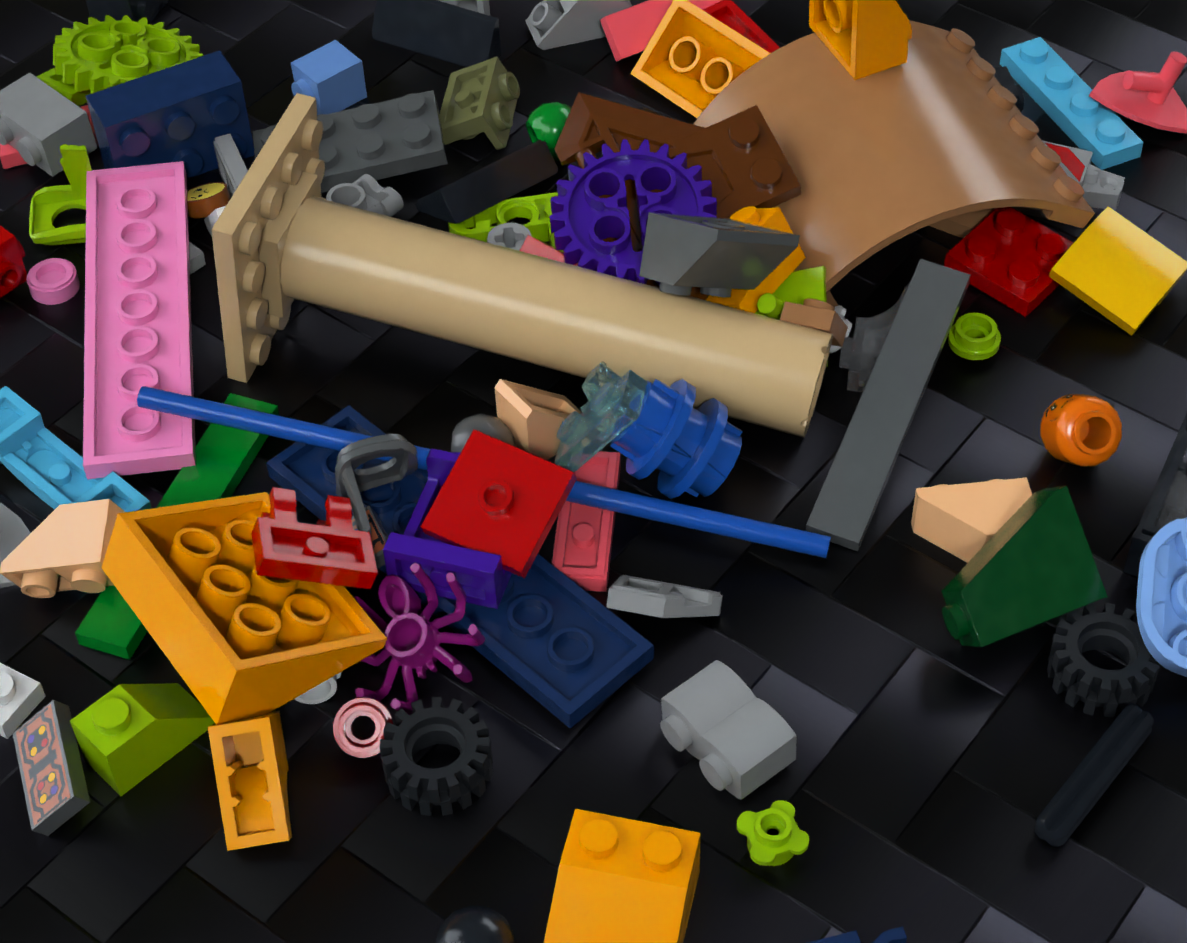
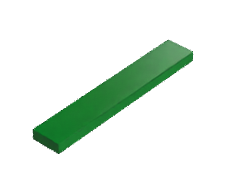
M232 393L229 394L223 403L280 416L278 405ZM210 423L195 447L196 466L181 468L156 508L231 497L267 440L268 435ZM107 586L94 602L76 630L75 635L79 645L130 660L146 635L147 630L116 587Z

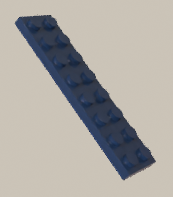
M350 405L321 424L370 436L385 435L383 431ZM295 442L266 462L269 477L282 488L295 490L296 500L320 520L326 521L325 501L327 496H338L336 494L335 467L340 451ZM372 459L359 465L356 469L376 467L386 463V461ZM417 469L402 480L360 492L364 508L370 506L377 513L388 537L391 532L404 533L428 480L427 470ZM537 554L525 579L512 573L498 609L466 602L464 617L460 621L447 625L455 633L470 634L468 628L474 623L485 637V641L480 646L472 647L570 729L654 659V645L539 554ZM381 566L379 569L387 575L386 566ZM415 591L421 599V604L426 607L428 604L426 593ZM437 596L438 607L433 613L437 618L455 611L456 600Z

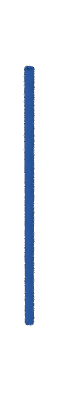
M146 386L141 387L137 397V405L141 408L341 451V449L356 441L373 437ZM415 446L418 453V469L427 470L426 458L431 449ZM380 457L375 459L388 462L393 457ZM580 481L575 482L566 501L822 558H827L831 536Z

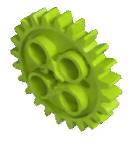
M105 15V21L102 22L89 17L88 25L75 21L73 22V29L62 28V35H56L55 44H53V65L55 66V74L63 75L62 82L64 84L75 83L74 91L91 90L90 94L201 57L203 53H199V44H192V37L190 35L180 36L179 28L165 30L164 22L150 25L145 17L136 22L132 21L128 15H124L122 20L116 21L110 15Z

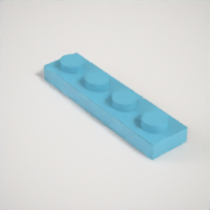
M1041 37L1002 49L1000 65L1007 67L1013 79L1079 149L1093 152L1091 161L1096 167L1104 170L1141 156L1144 142L1114 111L1089 97L1092 89Z

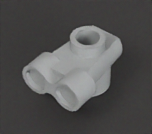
M369 174L362 175L353 183L338 184L332 187L326 195V200L389 217L395 215L404 206L400 194L392 187H381Z

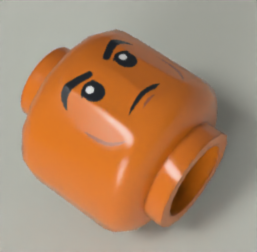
M1067 394L1054 400L1045 410L1040 424V436L1045 448L1054 458L1080 467L1096 466L1107 461L1117 451L1122 438V423L1118 412L1107 401L1085 394Z

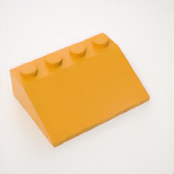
M267 492L118 513L101 567L216 725L268 714L384 648L387 637L344 586L257 575L251 533L257 517H261L262 512L270 513L271 506Z

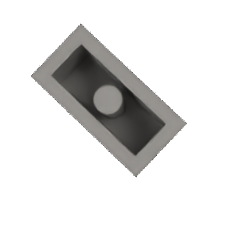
M28 73L0 90V144L11 145L30 166L36 164L53 177L63 171L60 163L62 158L61 145H84L88 154L97 149L87 112L33 74Z

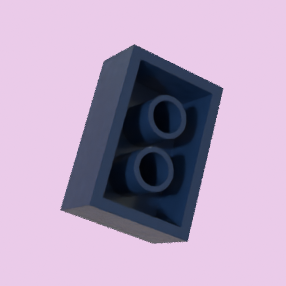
M220 50L85 96L105 169L184 161L187 179L219 168L213 141H215V137L229 133L242 159L255 155L242 83Z

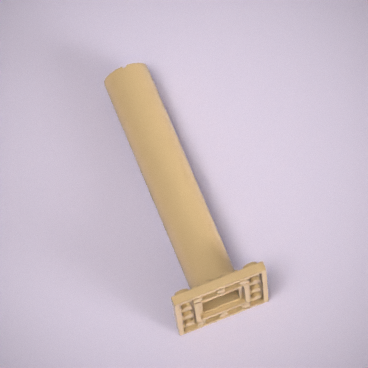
M296 93L211 229L227 376L229 379L244 383L248 382L257 365L262 366L266 362L271 348V340L277 329L283 330L286 327L291 305L294 299L630 391H635L647 380L653 383L657 379L671 386L674 382L683 379L696 387V399L693 408L698 409L704 402L715 398L728 407L729 418L805 438L821 389L833 339V334L688 295L661 292L659 288L326 200V198L321 197V183L324 177L325 163L319 159V145L323 134V124L317 120L316 98Z

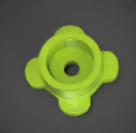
M777 800L772 803L770 808L757 813L745 811L739 815L737 830L740 834L747 837L750 858L756 864L762 866L782 865L788 862L794 854L800 855L807 850L809 835L799 829L794 819L795 808L791 803ZM770 829H775L779 832V834L769 835L767 834V831Z

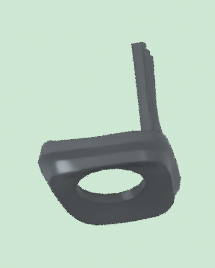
M385 434L356 441L341 449L337 456L335 467L336 494L339 497L350 498L358 531L370 532L371 535V527L360 492L402 480L418 469L416 447L400 434ZM393 457L388 462L376 467L356 469L359 465L375 458Z

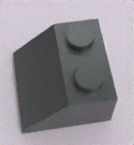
M649 212L639 276L660 282L659 290L665 293L691 295L692 287H700V293L731 297L732 289L754 290L798 247L800 235L728 218Z

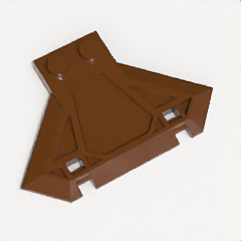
M578 92L554 148L561 165L577 161L579 167L584 169L583 154L588 152L597 158L596 153L602 151V144L605 143L614 153L620 152L623 139H627L632 150H639L643 140L647 139L650 145V152L654 153L664 144H668L670 159L683 152L686 153L687 169L700 165L702 167V181L711 180L712 197L717 199V215H715L717 218L729 219L736 211L747 206L773 208L801 195V184L757 105L704 128ZM628 179L625 181L632 248L635 252L642 251L635 183L633 180ZM655 189L651 190L650 192L658 193L662 192L663 190ZM612 195L599 196V198L612 197ZM611 237L603 239V241L605 242H613L618 240L617 238ZM647 280V285L660 288L655 280ZM692 287L691 295L688 296L706 300L709 295L700 293V287Z

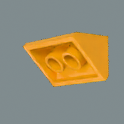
M673 0L630 74L695 118H698L712 100L736 77L771 53L688 0Z

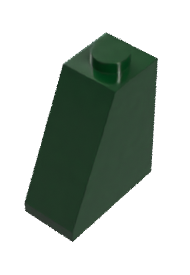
M1067 486L1045 488L1034 492L942 590L946 606L942 608V614L948 631L953 638L960 640L961 645L983 647L1108 597Z

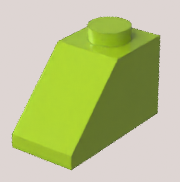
M178 683L119 684L70 720L85 762L120 796H123L208 731L209 726L215 724L204 707Z

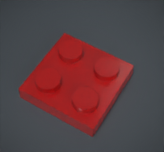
M1012 207L996 208L946 254L944 266L971 274L969 284L1027 317L1060 285L1050 278L1049 274L1073 242Z

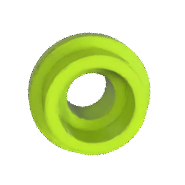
M982 313L962 315L951 327L948 336V344L951 350L958 356L969 360H984L992 357L999 350L1001 343V334L997 329V324L991 317Z

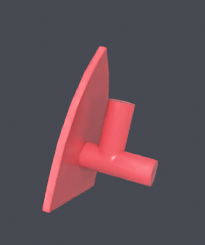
M1171 52L1159 73L1128 70L1111 74L1097 83L1089 97L1135 122L1156 129L1187 134V108L1173 87L1187 63V57L1179 52Z

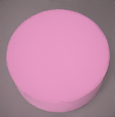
M50 258L38 262L29 270L26 278L32 298L46 305L66 302L74 297L80 288V281L75 266L70 261L61 258Z

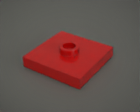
M473 429L420 527L424 534L449 545L501 555L502 569L525 579L577 478L575 473Z

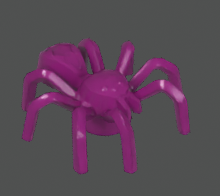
M417 563L412 564L410 569L424 587L428 604L423 611L421 599L413 588L398 576H386L382 580L378 591L381 605L392 619L389 624L358 596L354 597L387 637L385 648L378 655L371 654L361 661L373 666H379L391 655L393 657L389 662L381 686L376 691L357 688L355 689L356 697H370L381 701L389 693L398 668L402 666L407 702L395 698L391 701L390 706L397 711L402 708L408 715L413 714L411 703L418 701L412 669H416L418 677L424 679L426 678L427 669L435 673L438 671L435 664L438 659L451 669L454 675L461 681L471 682L472 674L467 667L440 647L439 644L451 643L480 646L485 641V637L474 623L468 628L470 634L438 631V629L460 621L465 614L466 593L454 573H447L446 579L456 597L455 611L432 622L429 621L438 607V597L433 582Z

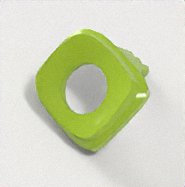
M67 144L60 146L62 155L60 163L70 185L44 187L34 193L29 215V235L33 243L43 245L86 243V223L59 228L53 226L54 219L65 210L72 208L86 210V172L92 171L86 146Z

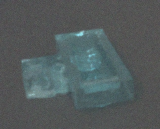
M603 361L588 374L582 385V389L588 399L580 408L582 412L580 414L576 411L572 412L563 421L557 432L560 444L554 463L572 472L577 471L639 418L647 381L632 370H629L621 377L607 367Z

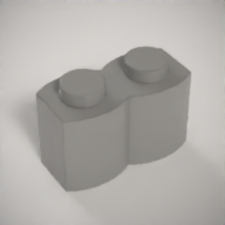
M715 660L661 698L662 721L660 722V727L665 738L676 750L681 752L686 749L691 755L699 759L703 775L719 791L726 789L733 796L742 800L796 760L797 735L775 709L757 698L747 684L731 668L718 660Z

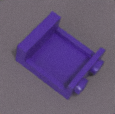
M431 449L426 458L428 480L403 534L391 532L383 548L387 576H398L405 580L414 591L425 593L424 587L410 569L412 564L417 563L433 582L437 596L456 600L446 579L447 573H454L466 593L467 603L498 609L512 575L511 572L502 569L501 555L449 545L424 534L420 527L460 455V452Z

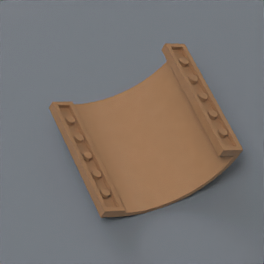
M910 21L912 37L908 41L907 63L858 80L852 78L815 33L809 34L775 50L736 77L712 100L693 124L707 128L755 105L758 106L801 184V195L773 207H780L793 234L800 235L799 245L806 258L793 272L819 266L826 267L827 303L834 307L838 306L829 290L852 269L896 240L941 220L990 208L1030 207L1041 209L1049 220L1084 228L1095 214L1083 197L1085 191L1082 186L1067 176L1059 165L1061 163L1060 156L1042 142L1037 135L1039 132L1037 125L1020 112L1015 105L1017 99L1014 94L1001 86L995 78V68L978 55L973 48L975 41L959 29L952 28L951 31H947L935 26Z

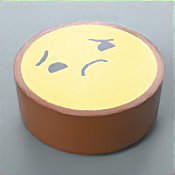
M213 182L188 190V216L191 218H205L215 209L226 206L231 199L227 184Z

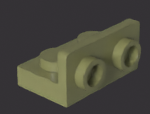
M498 57L450 74L439 114L444 145L461 139L469 140L484 132L496 150L507 146L517 99L520 96V87L514 74L507 72Z

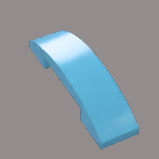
M7 386L0 389V462L41 500L54 510L62 504L103 499L112 500L125 512L151 508L150 500L113 471L105 478L87 480L83 468V457L44 427L41 413Z

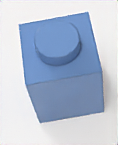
M337 40L291 62L294 83L291 84L292 93L294 96L296 93L315 97L317 115L342 111L367 97L362 60Z

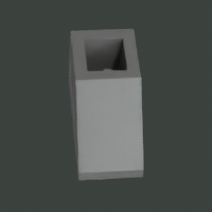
M543 0L533 8L525 22L537 47L547 50L603 38L605 33L600 19L629 8L632 4L630 0Z

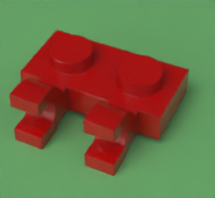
M272 487L269 494L270 513L262 512L261 517H257L251 533L257 575L371 589L378 574L370 532L353 530L350 498L328 495L325 501L326 521L318 520L316 525L297 521L295 490Z

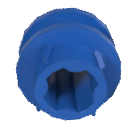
M657 379L653 383L647 380L632 393L620 411L611 433L612 443L610 447L627 457L626 472L638 480L648 477L656 468L659 469L657 489L670 499L680 496L683 492H687L696 498L699 494L704 497L711 495L721 486L734 467L741 450L742 437L740 435L743 431L727 421L728 407L715 398L704 402L697 410L693 408L696 399V387L687 381L680 379L671 386H668Z

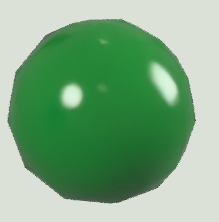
M559 102L543 103L530 113L526 122V128L531 142L534 143L540 139L541 141L545 140L554 160L559 161L554 148L571 111V107Z

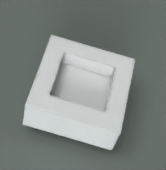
M0 663V735L8 739L46 696L40 682Z

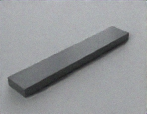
M924 259L919 260L807 521L806 531L831 536L830 542L857 552L859 551L965 296L971 274Z

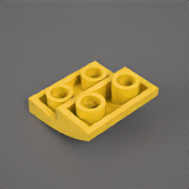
M1108 206L1054 265L1049 277L1132 336L1187 271V261Z

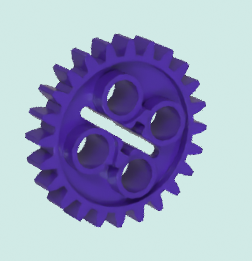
M623 139L621 150L616 153L606 143L602 144V157L599 159L585 152L583 154L584 169L570 164L568 166L569 181L558 180L556 182L558 196L551 197L550 200L552 215H550L551 232L554 233L556 250H563L565 263L571 265L578 263V267L646 285L647 280L650 279L639 275L649 212L717 218L715 216L717 215V199L712 197L711 180L702 181V167L696 165L687 169V154L684 152L670 159L668 144L661 146L656 153L650 152V145L647 139L643 140L639 150H632L627 139ZM628 179L633 180L635 183L642 251L635 252L632 248L625 181ZM655 189L663 190L662 192L658 193L650 192L651 190ZM602 195H612V197L599 198ZM609 237H611V238H617V239H618V240L613 241V242H605V241H603V239H606V238H609Z

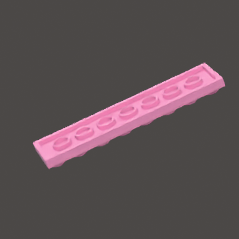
M184 161L86 171L83 468L87 480L105 478L112 471L118 476L196 466L195 419L141 408L137 405L138 393L142 386L194 397L187 175Z

